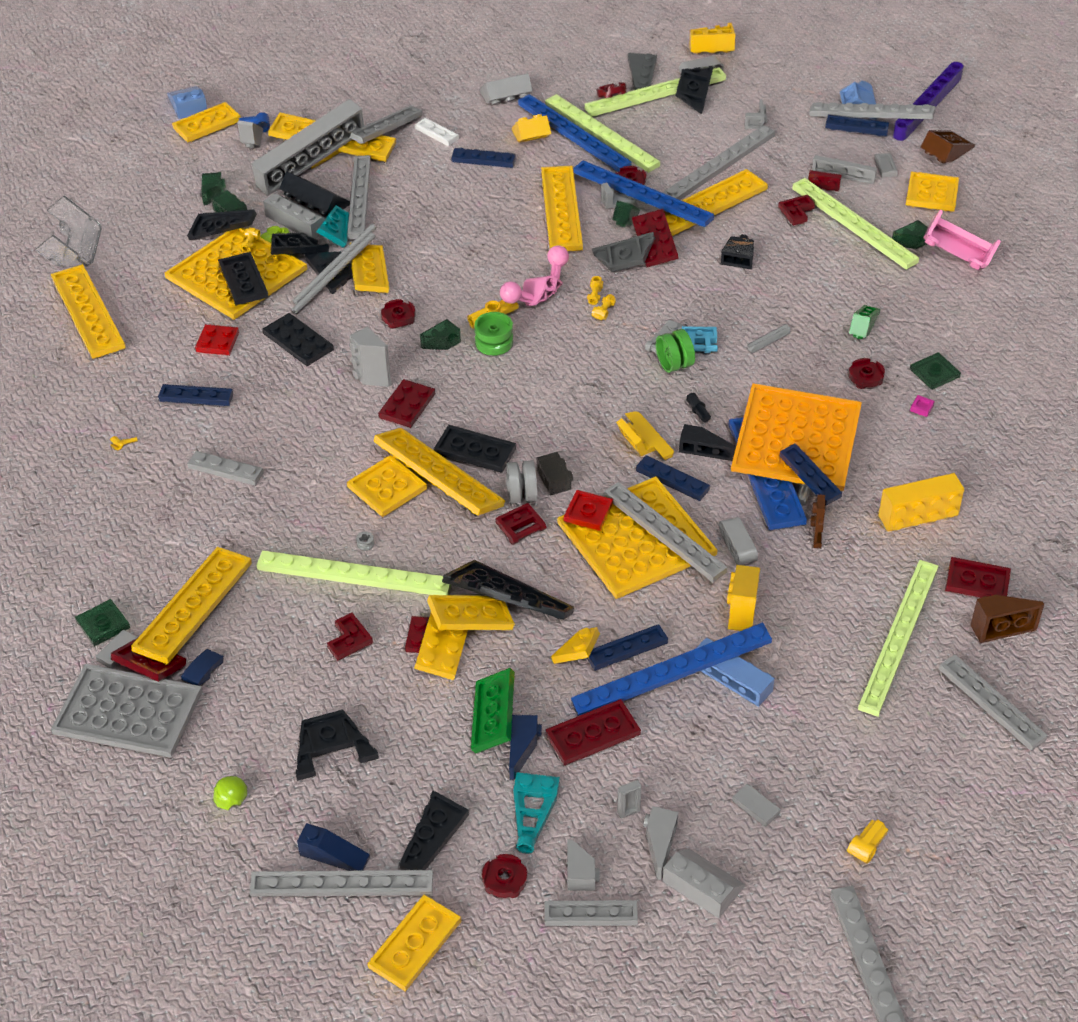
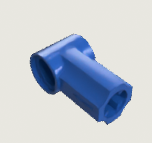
M261 112L256 116L239 118V121L253 122L262 127L263 133L270 129V120L267 113Z

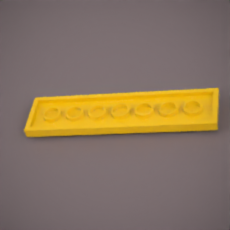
M279 112L268 130V134L272 137L288 140L316 120ZM380 135L364 144H360L352 139L336 151L357 156H370L371 159L386 162L396 144V138Z
M573 166L541 167L549 249L560 245L565 247L567 251L583 250Z
M745 169L681 201L716 215L767 190L768 184L748 169ZM664 211L672 236L696 225L693 222Z
M81 264L52 273V281L91 358L94 359L125 349V343L84 265Z
M403 428L375 435L374 442L382 449L405 463L407 467L412 468L434 486L443 490L445 494L457 500L459 504L464 505L473 514L479 516L504 507L505 500Z
M216 547L131 645L132 652L169 664L252 564L251 558Z

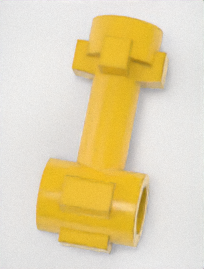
M246 228L245 238L247 239L244 243H241V250L244 253L250 252L254 248L253 240L260 239L261 232L259 229Z
M594 276L590 281L592 292L587 295V300L591 305H596L600 301L598 293L603 289V281L600 276Z
M608 294L606 297H603V304L601 307L595 306L593 308L592 316L600 320H606L609 313L607 309L611 305H615V296Z

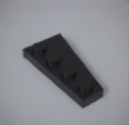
M254 209L199 213L187 237L189 240H194L251 226L257 213Z
M433 790L428 805L423 810V816L414 830L413 838L409 841L402 856L399 868L401 870H426L469 816V809Z

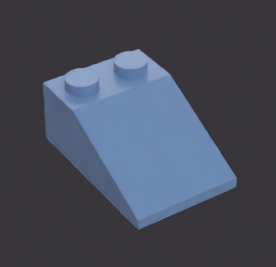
M197 86L167 93L178 119L186 118L207 109L205 95L202 89Z

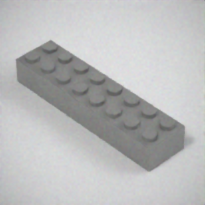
M349 99L255 160L251 165L256 186L266 195H270L279 189L286 171L298 176L352 140L351 132L364 127L362 108Z

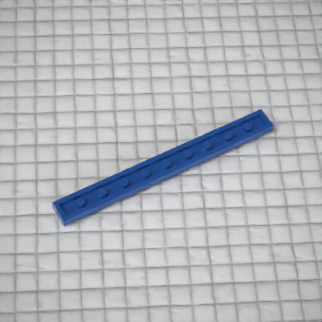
M529 94L518 100V105L534 116L538 114L547 116L550 127L617 172L624 166H632L630 160Z
M584 160L573 168V173L599 184L608 183L613 190L658 209H663L699 226L706 227L714 220L713 213Z
M762 622L571 697V701L577 715L580 716L617 700H628L772 643V638Z

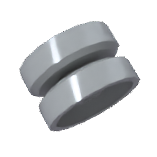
M534 460L523 461L522 473H520L517 462L506 463V486L510 504L521 502L522 491H524V497L527 502L537 501Z

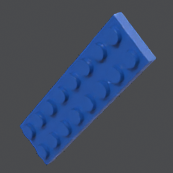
M744 417L729 419L728 422L736 445ZM747 474L769 530L806 525L807 518L792 482Z

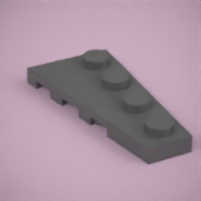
M628 53L634 90L651 86L657 55L650 53Z

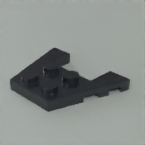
M343 709L302 720L295 773L296 779L299 781L316 776L312 761L313 757L355 746L360 763L379 759L378 751L370 745L369 740L360 733L358 727Z

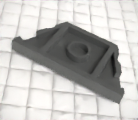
M654 232L592 248V252L611 272L623 270L645 263L655 240Z

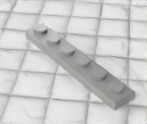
M410 105L351 132V139L364 144L371 139H375L382 134H386V132L421 117L422 110Z
M956 655L940 664L939 670L1030 751L1046 741L1048 736Z

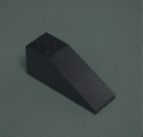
M684 424L679 442L680 453L733 461L735 445L703 427Z

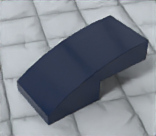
M206 649L187 667L181 676V680L193 685H202L210 679L211 671L223 663L224 656Z

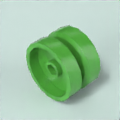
M488 312L475 320V345L480 352L496 356L504 354L512 348L513 322L509 316L500 312Z
M684 329L672 331L671 334L665 333L657 336L655 342L657 356L661 366L667 373L678 371L680 367L687 368L694 365V346L690 336Z

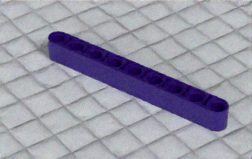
M952 62L913 104H928L936 107L961 81L963 64ZM899 118L895 122L893 138L898 141L906 140L924 119Z

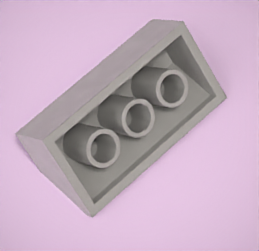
M276 193L263 201L267 218L296 233H304L315 239L320 236L316 231L326 219L325 217Z

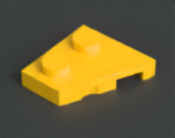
M583 628L579 630L551 656L553 663L589 658L600 635L598 628Z

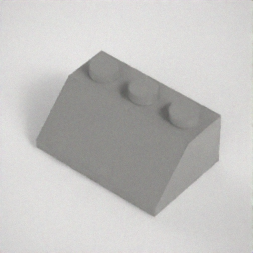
M528 73L486 82L479 89L486 103H492V105L499 104L502 100H506V102L513 101L515 97L523 98L533 91Z
M368 326L349 335V347L353 363L352 373L355 379H359L364 385L391 386L388 345Z
M691 849L677 851L663 869V882L717 918L721 917L745 887L744 883Z

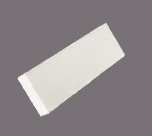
M427 118L415 124L416 130L447 146L459 140L458 134Z

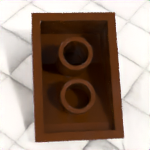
M929 130L920 148L924 149L926 154L937 157L939 162L946 163L955 161L973 149L975 144L951 130Z
M1001 595L984 596L976 600L970 626L980 643L1037 631L1044 603L1043 601Z

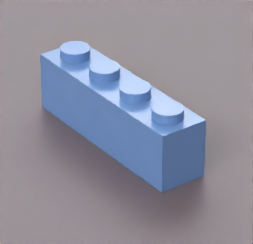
M706 637L696 648L714 641ZM738 656L701 670L704 674L758 707L773 692L775 678Z

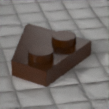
M817 494L816 502L812 503V514L814 515L810 517V527H813V548L821 549L825 516V495Z

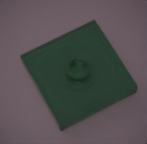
M939 352L910 364V370L932 390L961 376V372Z
M111 599L75 617L77 624L94 647L118 635L122 630L130 628L129 622Z

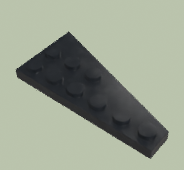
M472 560L444 574L442 579L443 583L547 614L557 619L564 620L573 614L575 608L476 560Z

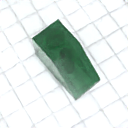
M221 172L202 173L201 193L204 206L223 195L226 181L225 178H222Z
M617 201L612 220L616 222L617 226H631L633 224L631 217L638 216L640 209L633 204Z
M917 220L893 231L892 239L905 248L918 249L927 245L923 237L928 227Z
M448 319L420 334L422 349L448 350L461 342L460 328Z

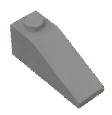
M652 806L651 813L645 816L643 827H647L646 837L656 878L661 880L677 829L679 812Z

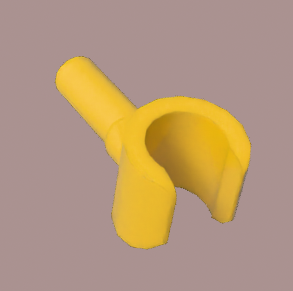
M117 436L110 438V441L114 443L111 446L115 450H120L124 445L138 441L137 437L120 440Z

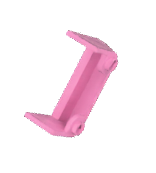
M939 210L931 220L923 237L926 240L925 243L932 247L936 245L965 260L976 270L988 266L1001 241L997 240L990 244L940 218L943 211Z

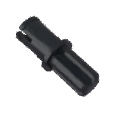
M696 393L688 394L686 401L692 407L693 413H697L704 423L708 422L711 419V415L706 410L705 403L699 400Z

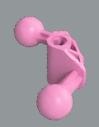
M556 245L548 251L547 258L552 265L550 276L526 279L523 284V291L516 282H506L500 288L501 299L509 304L519 300L525 302L527 306H535L540 302L546 301L563 284L559 278L561 267L569 259L567 249Z

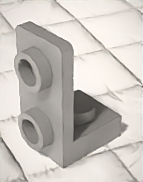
M760 99L759 113L745 114V129H758L764 123H767L766 105H763V99Z
M608 183L601 184V200L606 209L636 202V199L623 193L615 194L613 188H610Z

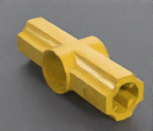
M503 300L499 302L488 301L485 304V308L468 315L467 320L474 329L475 320L482 314L488 312L507 314L518 309V303L509 304Z

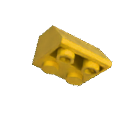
M542 114L535 115L532 119H527V117L520 118L512 127V131L519 143L548 137L551 134L548 117L542 116Z

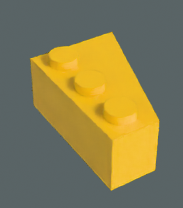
M732 22L724 27L715 25V28L712 29L707 27L691 29L689 38L690 51L696 54L701 52L715 53L716 51H722L727 53L735 51V31Z
M736 565V571L731 572L727 604H730L729 630L742 631L753 626L760 567Z

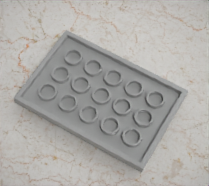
M85 664L51 731L54 735L172 758L201 696L202 687L162 679L158 682L141 674Z

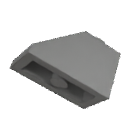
M238 120L240 142L246 144L245 147L248 148L260 147L263 128L253 122Z
M567 839L568 891H595V882H600V869L595 868V859L572 839Z

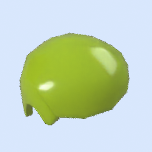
M237 776L221 778L217 781L213 790L214 803L217 807L224 810H229L233 805L240 806L247 797V785Z

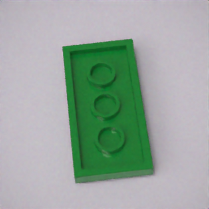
M511 668L476 681L471 750L474 753H479L511 741L515 672Z

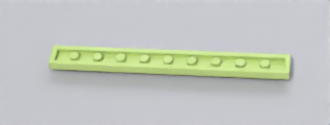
M719 67L713 69L710 84L726 80V74ZM680 78L586 103L585 110L593 117L676 94Z
M557 94L545 100V105L649 173L660 167L659 160Z
M806 178L793 183V190L802 196L808 194L817 207L906 270L919 262V257Z
M263 550L257 562V570L428 595H449L451 585L443 583V576Z
M919 560L862 696L858 710L879 716L938 571V565Z

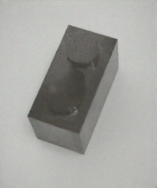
M558 452L536 458L537 472L550 496L571 490V481L574 480L573 474L570 470L568 471L564 458H561Z

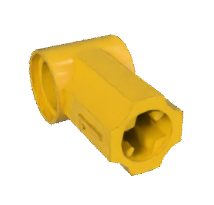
M878 819L871 820L863 832L852 839L847 852L868 864L875 855L878 845L888 833L885 824Z

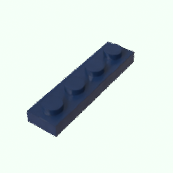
M828 115L825 128L887 136L889 122Z
M454 148L451 160L455 163L513 168L516 154Z
M162 384L158 398L159 402L230 406L234 393L231 388Z
M796 443L780 451L779 456L816 496L817 494L825 495L826 506L842 497V492Z
M647 455L636 465L637 472L649 478L657 477L662 484L698 501H701L710 490L709 484Z
M657 624L593 648L587 660L594 671L668 644V637L661 626Z

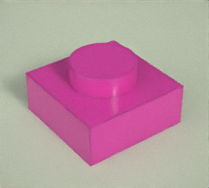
M917 395L910 411L928 417L935 401Z

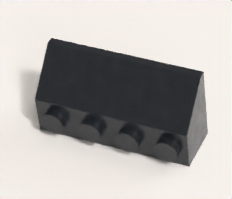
M287 171L279 187L280 190L284 191L283 195L290 198L294 196L296 197L295 201L302 204L306 202L308 203L307 207L314 210L318 208L320 209L319 213L326 216L329 215L335 206L344 210L350 205L349 200Z

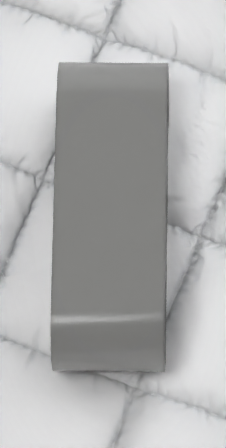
M709 56L683 62L679 66V71L681 73L682 69H693L696 67L708 69L709 66H714L713 69L719 67L724 71V65L717 56Z
M735 517L719 521L721 536L735 563L743 565L757 561L758 553L741 519Z

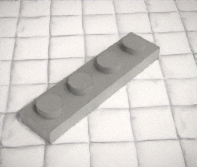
M815 155L813 158V171L842 175L841 178L869 184L875 183L876 167Z
M195 451L187 463L189 469L256 486L264 473L261 467Z
M637 900L545 901V926H638Z

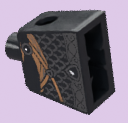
M741 234L739 237L731 236L722 249L721 265L752 270L754 240L749 239L745 234Z

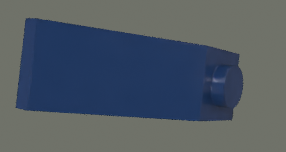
M512 715L509 759L510 780L516 778V773L520 772L536 748L537 737H542V724H538V715Z
M306 823L297 840L300 856L347 871H364L370 858L369 853L333 832Z

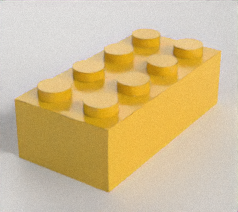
M951 473L885 488L882 492L878 516L887 532L957 516L960 511L964 487L956 474Z

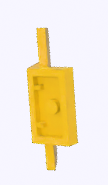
M640 412L625 413V416L630 421L628 423L622 418L616 422L621 434L641 456L656 450L664 460L673 457L674 450Z

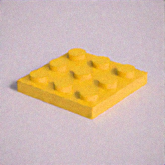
M911 171L906 205L955 211L959 177Z
M389 455L347 481V487L382 517L427 490V484L392 455Z

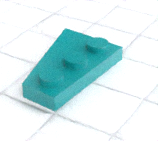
M335 206L316 232L344 248L348 238L349 213Z

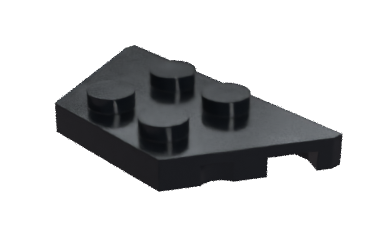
M709 66L708 69L696 67L693 69H682L675 96L700 114L703 112L714 66Z
M304 233L272 234L271 237L272 255L329 252L330 248L328 244L319 245L317 239L309 237Z
M342 252L305 253L304 255L305 260L315 273L319 275ZM348 263L326 285L331 294H335L338 286H344L348 280L353 278L351 264Z

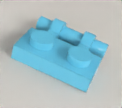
M682 326V329L691 338L694 351L705 353L717 352V345H711L717 344V327Z

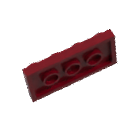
M663 209L631 217L637 236L654 232L655 240L645 260L646 267L679 259Z
M622 699L547 728L545 729V734L565 766L641 735V729Z

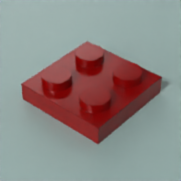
M205 324L195 346L196 352L230 356L239 335V328Z
M576 490L564 514V522L601 531L613 505V499Z

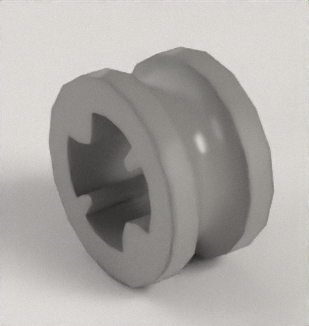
M365 531L357 535V547L360 550L368 551L373 548L374 537L372 533Z

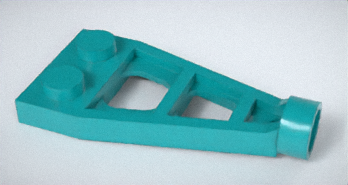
M516 773L513 795L518 832L516 849L519 852L529 854L534 851L535 843L557 800L560 777ZM524 798H543L544 802L540 809L526 808ZM524 816L538 818L536 826H523Z

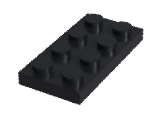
M251 252L218 259L219 267L235 305L268 298L267 289Z
M291 313L262 328L265 336L305 366L311 365L334 350L332 343Z
M448 425L435 445L434 451L443 457L503 473L506 463L509 462L516 450V443Z

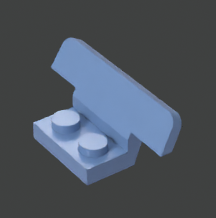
M863 80L859 84L853 82L840 90L842 104H876L872 85Z

